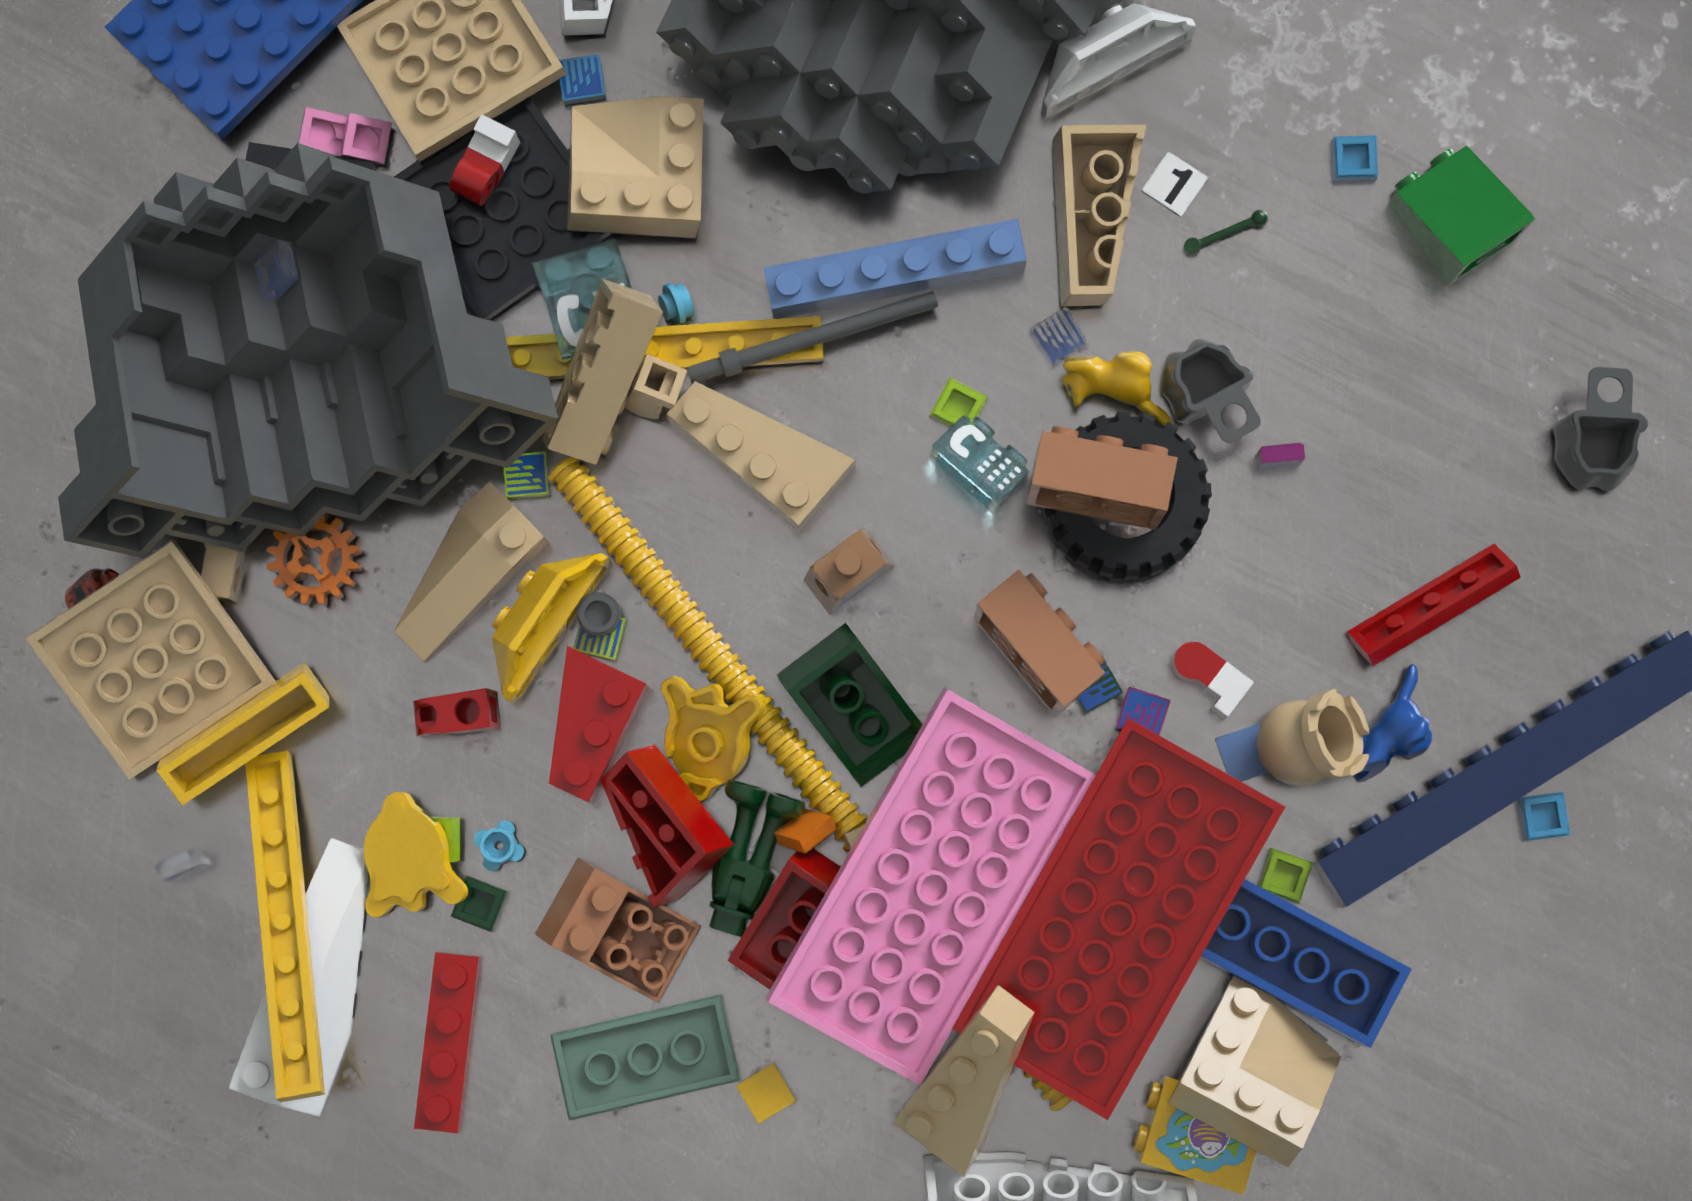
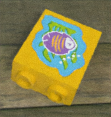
M1162 1075L1160 1083L1153 1081L1145 1107L1152 1109L1147 1126L1139 1125L1133 1144V1150L1139 1152L1137 1160L1156 1168L1244 1195L1256 1150L1169 1104L1168 1102L1179 1080Z

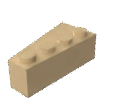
M1062 125L1052 139L1061 306H1103L1114 293L1124 242L1123 235L1126 220L1129 217L1134 179L1137 176L1140 161L1139 154L1142 141L1144 140L1146 125Z
M601 278L555 403L558 420L545 431L542 438L547 449L595 465L601 454H607L614 434L612 427L617 416L622 414L626 406L629 388L640 368L643 356L663 313L650 295Z
M696 381L675 403L672 410L670 409L667 413L668 419L673 426L799 532L803 530L856 468L855 459Z
M998 985L928 1073L921 1085L917 1087L893 1123L965 1177L984 1146L987 1132L994 1120L1000 1098L1007 1086L1013 1064L1018 1057L1035 1012Z

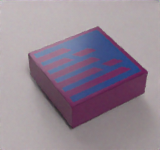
M1292 443L1262 446L1255 455L1257 470L1300 466L1305 460L1304 444Z
M1129 686L1115 729L1122 730L1129 718L1160 735L1171 700Z

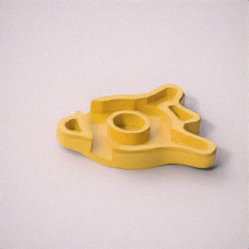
M669 677L661 685V693L669 709V722L665 730L664 739L667 759L671 757L675 767L680 772L679 776L698 800L702 802L712 797L719 786L733 779L742 771L749 755L751 727L765 712L766 702L759 694L751 693L729 706L723 700L724 692L719 684L714 683L695 690L681 677Z
M395 792L388 795L384 800L380 814L370 825L364 841V859L370 876V891L365 900L366 912L370 916L380 917L387 915L395 905H400L412 912L421 911L426 907V893L428 891L433 892L448 904H457L464 901L468 895V888L452 870L449 862V845L441 824L438 821L433 822L424 814L423 809L415 804L413 798L408 793Z

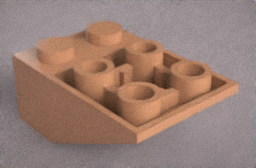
M577 858L535 935L557 950L658 1003L701 926L665 905L652 908L647 895L586 861Z

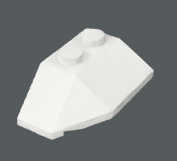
M1135 3L1124 9L1118 5L1104 12L1098 18L1100 22L1089 27L1085 36L1061 39L1062 43L1059 44L1043 100L1041 113L1046 120L1191 40L1196 29L1194 21L1187 17Z

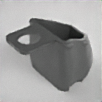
M1196 339L1192 341L1187 351H1175L1166 357L1162 375V392L1171 405L1176 421L1182 424H1189L1208 415L1221 440L1226 443L1234 442L1256 430L1261 423L1258 413L1245 392L1253 379V371L1247 366H1240L1229 347L1218 345L1205 339ZM1238 404L1243 407L1247 418L1242 427L1231 429L1223 424L1221 412L1225 406Z
M1605 367L1591 369L1588 373L1587 410L1574 411L1559 420L1554 426V459L1565 478L1576 489L1583 490L1591 486L1605 491H1612L1626 479L1636 464L1639 455L1637 449L1638 440L1641 433L1647 429L1648 420L1642 414L1632 412L1633 375L1628 369ZM1611 377L1621 383L1623 393L1618 401L1606 402L1600 398L1597 387L1602 379Z

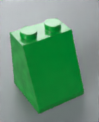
M1467 145L1454 153L1452 148H1449L1439 154L1430 162L1433 168L1423 175L1419 176L1414 171L1394 186L1397 192L1389 202L1447 285H1450L1516 241L1535 220L1532 213Z

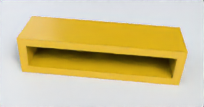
M303 662L275 681L272 686L160 759L156 771L183 806L328 709L330 696L307 664Z

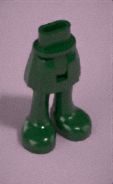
M728 780L725 786V794L736 804V820L730 837L734 845L713 866L711 886L712 900L714 901H710L709 906L714 908L709 927L742 937L747 919H753L755 916L754 913L769 891L775 876L769 870L777 843L774 832L790 819L800 817L803 814L805 802L784 794L769 793L766 802L764 824L749 861L746 860L751 834L767 790L751 784Z

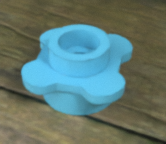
M501 821L496 828L489 829L488 831L479 830L475 834L474 844L480 847V851L484 856L483 866L486 869L496 871L500 868L501 864L507 861L517 862L522 859L524 848L515 839V826L513 823ZM498 841L503 843L501 850L495 848V844Z

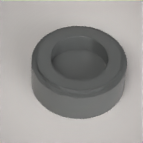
M595 592L585 596L579 603L577 620L581 628L589 635L604 637L613 633L619 626L621 609L612 596L602 592Z

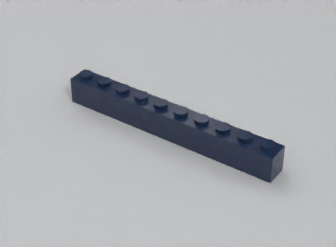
M1671 629L1648 643L1652 650L1638 659L1634 652L1611 666L1615 674L1603 681L1597 675L1575 688L1579 696L1567 704H1564L1560 698L1538 712L1542 717L1540 721L1530 727L1523 721L1503 733L1502 737L1506 742L1492 751L1488 744L1465 757L1469 764L1465 768L1454 773L1450 767L1428 781L1432 788L1420 796H1417L1414 790L1402 796L1391 804L1395 811L1381 820L1376 813L1355 826L1358 835L1344 843L1341 837H1338L1318 849L1321 858L1313 862V866L1339 907H1348L1692 691V636L1687 630L1677 635H1674Z

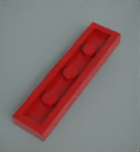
M1494 543L1347 631L1350 641L1373 667L1520 579L1518 567Z
M435 952L414 1129L460 1133L481 957Z

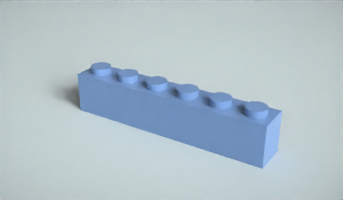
M1014 219L764 267L773 319H780L1025 271L1027 259L1019 220Z

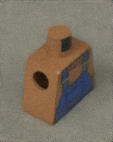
M860 529L811 565L804 578V582L830 615L895 565L872 534L867 530Z

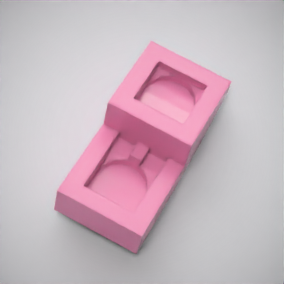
M306 107L298 143L335 156L371 161L376 165H384L392 122L352 113L348 116Z

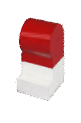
M481 114L474 127L475 133L462 159L456 166L449 185L450 191L480 206L487 201L495 185H498L520 144L516 131Z
M1199 642L1183 644L1172 657L1171 667L1174 674L1182 681L1196 683L1217 699L1210 710L1223 720L1231 714L1254 683V681Z

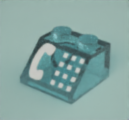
M616 239L532 263L538 291L562 360L573 357L601 278L632 289Z
M964 414L933 444L929 460L994 515L1028 476L1030 471L1024 466L1028 461L1011 445L1004 449L992 438L995 434L994 430L982 419L976 416L971 420Z

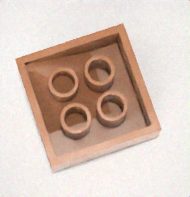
M1054 426L1051 432L1042 430L1035 454L1026 504L1156 530L1168 511L1178 457L1169 456L1167 448L1157 445L1142 444L1141 450L1124 447V441L1116 437L1098 435L1096 441L1078 438V431L1066 427Z
M1018 569L977 603L973 618L1055 717H1057L1103 677L1105 672L1100 666L1105 663V660L1090 642L1082 645L1074 636L1072 631L1076 629V626L1063 609L1059 607L1054 611L1044 600L1048 592L1041 582L1032 573L1025 577Z

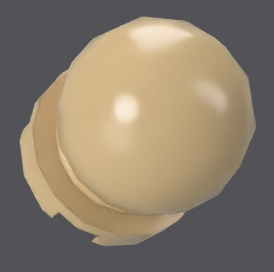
M1330 689L1319 692L1308 700H1288L1268 711L1261 722L1255 744L1260 763L1275 779L1288 785L1310 786L1326 777L1341 779L1361 772L1369 759V754H1363V735L1369 734V727L1362 709L1352 696L1342 697L1337 693V689Z

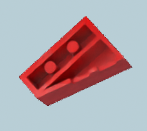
M567 646L549 784L593 805L603 786L600 779L611 769L650 687L630 675Z
M655 744L627 751L600 779L621 831L626 830L636 853L632 857L636 869L642 868L652 892V894L648 895L652 908L681 899L734 845Z

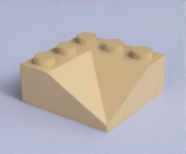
M655 96L572 106L567 230L696 238L701 222L704 99Z
M1233 976L1222 994L1168 1103L1289 1168L1302 1150L1321 1110L1341 1055L1274 996Z

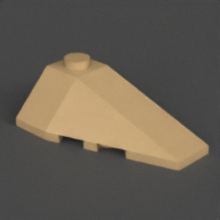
M489 481L456 514L394 632L425 663L529 564L549 542Z

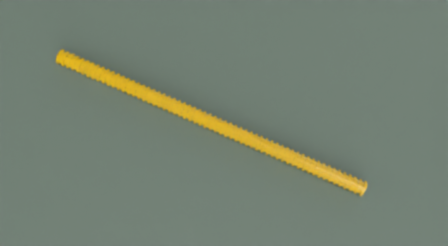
M571 456L559 462L550 471L548 480L551 483L556 482L558 484L556 490L559 493L566 494L564 500L568 504L573 503L575 505L573 507L575 514L581 513L583 515L581 521L585 525L590 524L591 528L589 531L592 535L598 534L600 545L606 544L608 547L606 550L607 554L616 557L614 563L617 566L622 565L625 568L623 574L626 577L631 576L633 578L631 584L642 589L639 594L643 598L648 597L650 599L648 602L650 608L656 607L658 609L656 613L658 618H665L666 628H673L675 631L673 634L676 640L681 638L683 641L681 647L684 650L689 649L692 652L690 658L693 661L698 660L700 662L698 668L709 673L707 676L709 682L715 681L723 688L725 693L723 699L725 702L735 703L751 693L759 694L765 700L766 710L754 722L750 733L752 735L757 734L760 737L757 742L768 747L766 750L768 756L774 755L776 757L774 762L776 766L782 765L784 767V776L792 777V786L794 788L800 787L802 790L800 796L802 798L807 797L811 801L808 806L811 809L816 808L819 813L832 817L837 828L834 830L836 833L834 838L836 841L842 840L845 844L842 847L845 852L849 851L843 835L865 826L866 814L858 813L856 810L859 807L856 802L850 803L848 800L850 794L848 792L842 793L839 789L842 784L839 781L834 783L831 779L833 773L830 770L826 772L822 768L825 763L814 758L816 755L814 749L808 750L806 748L808 743L806 739L800 740L798 738V729L790 728V719L788 717L782 718L780 715L782 709L780 707L774 708L772 705L774 699L763 694L765 688L762 685L758 687L755 684L757 678L754 675L749 676L747 674L749 668L745 664H739L740 657L738 654H731L730 650L732 647L730 644H723L721 641L723 638L722 634H715L713 631L714 624L712 622L707 623L704 620L706 614L696 610L698 604L695 601L690 602L688 600L690 594L686 590L682 592L679 589L681 583L678 580L673 581L671 579L673 573L669 569L666 571L663 569L665 563L662 559H655L656 552L654 549H647L646 545L648 542L646 539H639L638 529H631L629 526L631 523L630 519L621 516L623 510L620 507L615 508L613 506L614 499L611 496L606 497L604 495L606 489L603 486L598 487L596 485L598 479L594 475H588L590 469L586 465L581 466L579 464L581 460ZM1024 1072L1023 1075L1026 1079L1031 1077L1034 1081L1032 1087L1035 1090L1040 1088L1043 1092L1041 1098L1044 1101L1048 1099L1052 1103L1049 1107L1052 1112L1061 1110L1073 1101L1066 1095Z

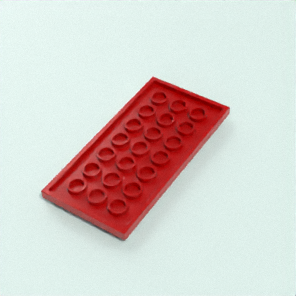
M1128 718L952 1029L961 1033L999 985L1035 1012L1018 1057L1013 1065L1108 1120L1286 807Z

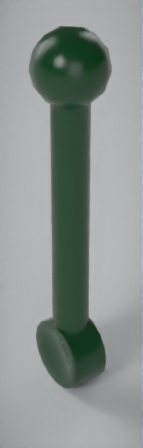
M1256 210L1250 218L1199 240L1193 237L1187 239L1184 244V251L1190 256H1195L1200 252L1201 247L1250 226L1265 225L1268 221V216L1265 211Z

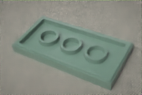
M722 994L550 1034L569 1121L741 1081Z

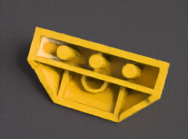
M597 553L542 564L536 573L529 570L523 577L516 590L521 595L512 608L505 606L492 624V628L496 630L492 636L500 685L503 698L516 705L577 616V608L581 600L594 591L611 566L612 562L609 557L603 553Z

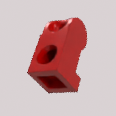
M483 688L413 701L417 737L501 730L497 691Z

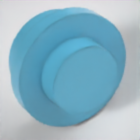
M672 283L664 284L662 287L663 294L658 296L663 316L666 320L672 319L676 325L685 323L686 318L694 314L693 303L687 288L682 283L675 286Z

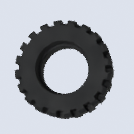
M1130 411L1117 412L1115 417L1106 418L1105 415L1092 419L1089 425L1085 427L1079 426L1076 429L1079 432L1078 438L1096 441L1098 435L1111 436L1123 440L1124 447L1141 450L1142 444L1157 445L1167 448L1169 456L1178 457L1168 511L1156 530L1152 529L1137 537L1122 538L1102 530L1094 523L1091 517L1048 508L1043 509L1045 525L1048 524L1051 531L1050 538L1056 547L1060 546L1066 554L1064 558L1073 566L1077 563L1086 569V574L1097 578L1099 575L1109 578V582L1122 583L1124 580H1134V582L1145 581L1153 575H1161L1170 570L1173 565L1187 555L1202 534V529L1208 520L1210 512L1208 504L1212 493L1211 483H1207L1205 474L1208 469L1204 459H1198L1194 452L1197 447L1189 437L1185 440L1176 433L1179 428L1169 422L1165 426L1155 422L1156 416L1143 413L1141 417H1134L1130 415Z

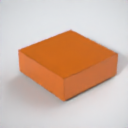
M805 808L800 817L788 821L776 830L774 835L780 846L807 853L831 835L837 828L831 816Z

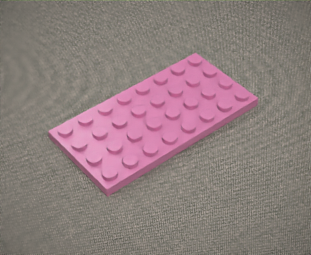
M944 687L765 998L766 1001L914 1083L921 1085L1096 775Z

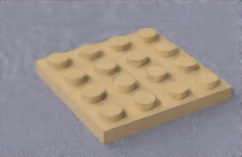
M375 0L346 17L337 26L419 162L474 130L481 114L492 119L566 75L562 64L521 0Z
M174 539L25 638L129 780L275 683L271 673Z

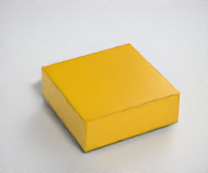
M775 1063L770 1064L736 1085L758 1124L797 1101Z

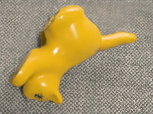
M1140 351L1121 352L1116 354L1109 362L1102 360L1099 356L1065 358L1063 367L1066 371L1070 372L1065 373L1062 383L1065 385L1068 394L1073 398L1075 407L1080 406L1085 398L1099 393L1123 403L1134 405L1142 412L1156 416L1155 420L1164 426L1167 422L1173 425L1167 412L1150 400L1152 388L1150 372L1152 363L1147 355Z

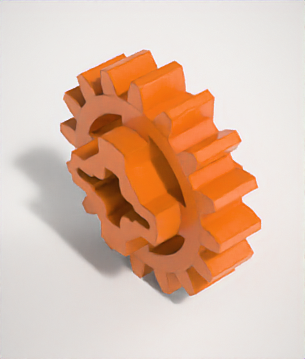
M325 514L308 531H321L332 535L331 537L326 536L322 540L312 539L308 532L302 537L274 531L273 535L280 541L278 547H267L266 551L275 556L276 561L267 564L266 567L270 572H279V575L272 582L274 586L281 588L288 585L284 596L293 600L301 593L300 600L303 605L309 606L313 597H316L319 604L325 606L328 602V594L332 593L338 599H342L343 593L340 587L343 584L351 587L355 586L356 583L349 575L351 571H362V566L353 561L354 556L362 553V548L349 544L356 537L352 530L341 533L344 525L342 520L336 518L329 525L328 515ZM293 544L295 546L293 558L287 563L288 551ZM306 545L321 554L318 559L321 563L319 566L323 572L308 564L311 559ZM342 555L341 567L338 573L335 574L336 558ZM310 577L317 579L321 586L307 587L297 582L299 580L304 581Z

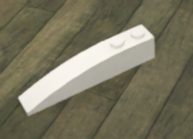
M331 838L305 894L325 1095L287 1102H280L276 1099L266 990L230 1082L229 1089L277 1106L316 1116L322 1115L353 1028L354 1018H352L354 998L355 994H357L360 951H362L365 900L368 896L370 882L363 849Z
M1017 1152L979 1153L965 1177H963L936 1155H924L926 1201H1198L1194 1179L1139 1170H1136L1133 1175H1126L1113 1171L1112 1166L1094 1164L1092 1170L1068 1166V1160L1051 1158L1050 1163L1026 1160V1154Z

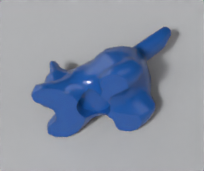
M1414 664L1409 665L1395 701L1383 712L1377 723L1369 730V734L1363 735V754H1369V759L1363 770L1356 774L1359 782L1371 779L1381 773L1390 764L1394 755H1402L1409 759L1415 758L1427 751L1432 742L1429 720L1421 715L1418 705L1411 699V695L1418 682V668Z

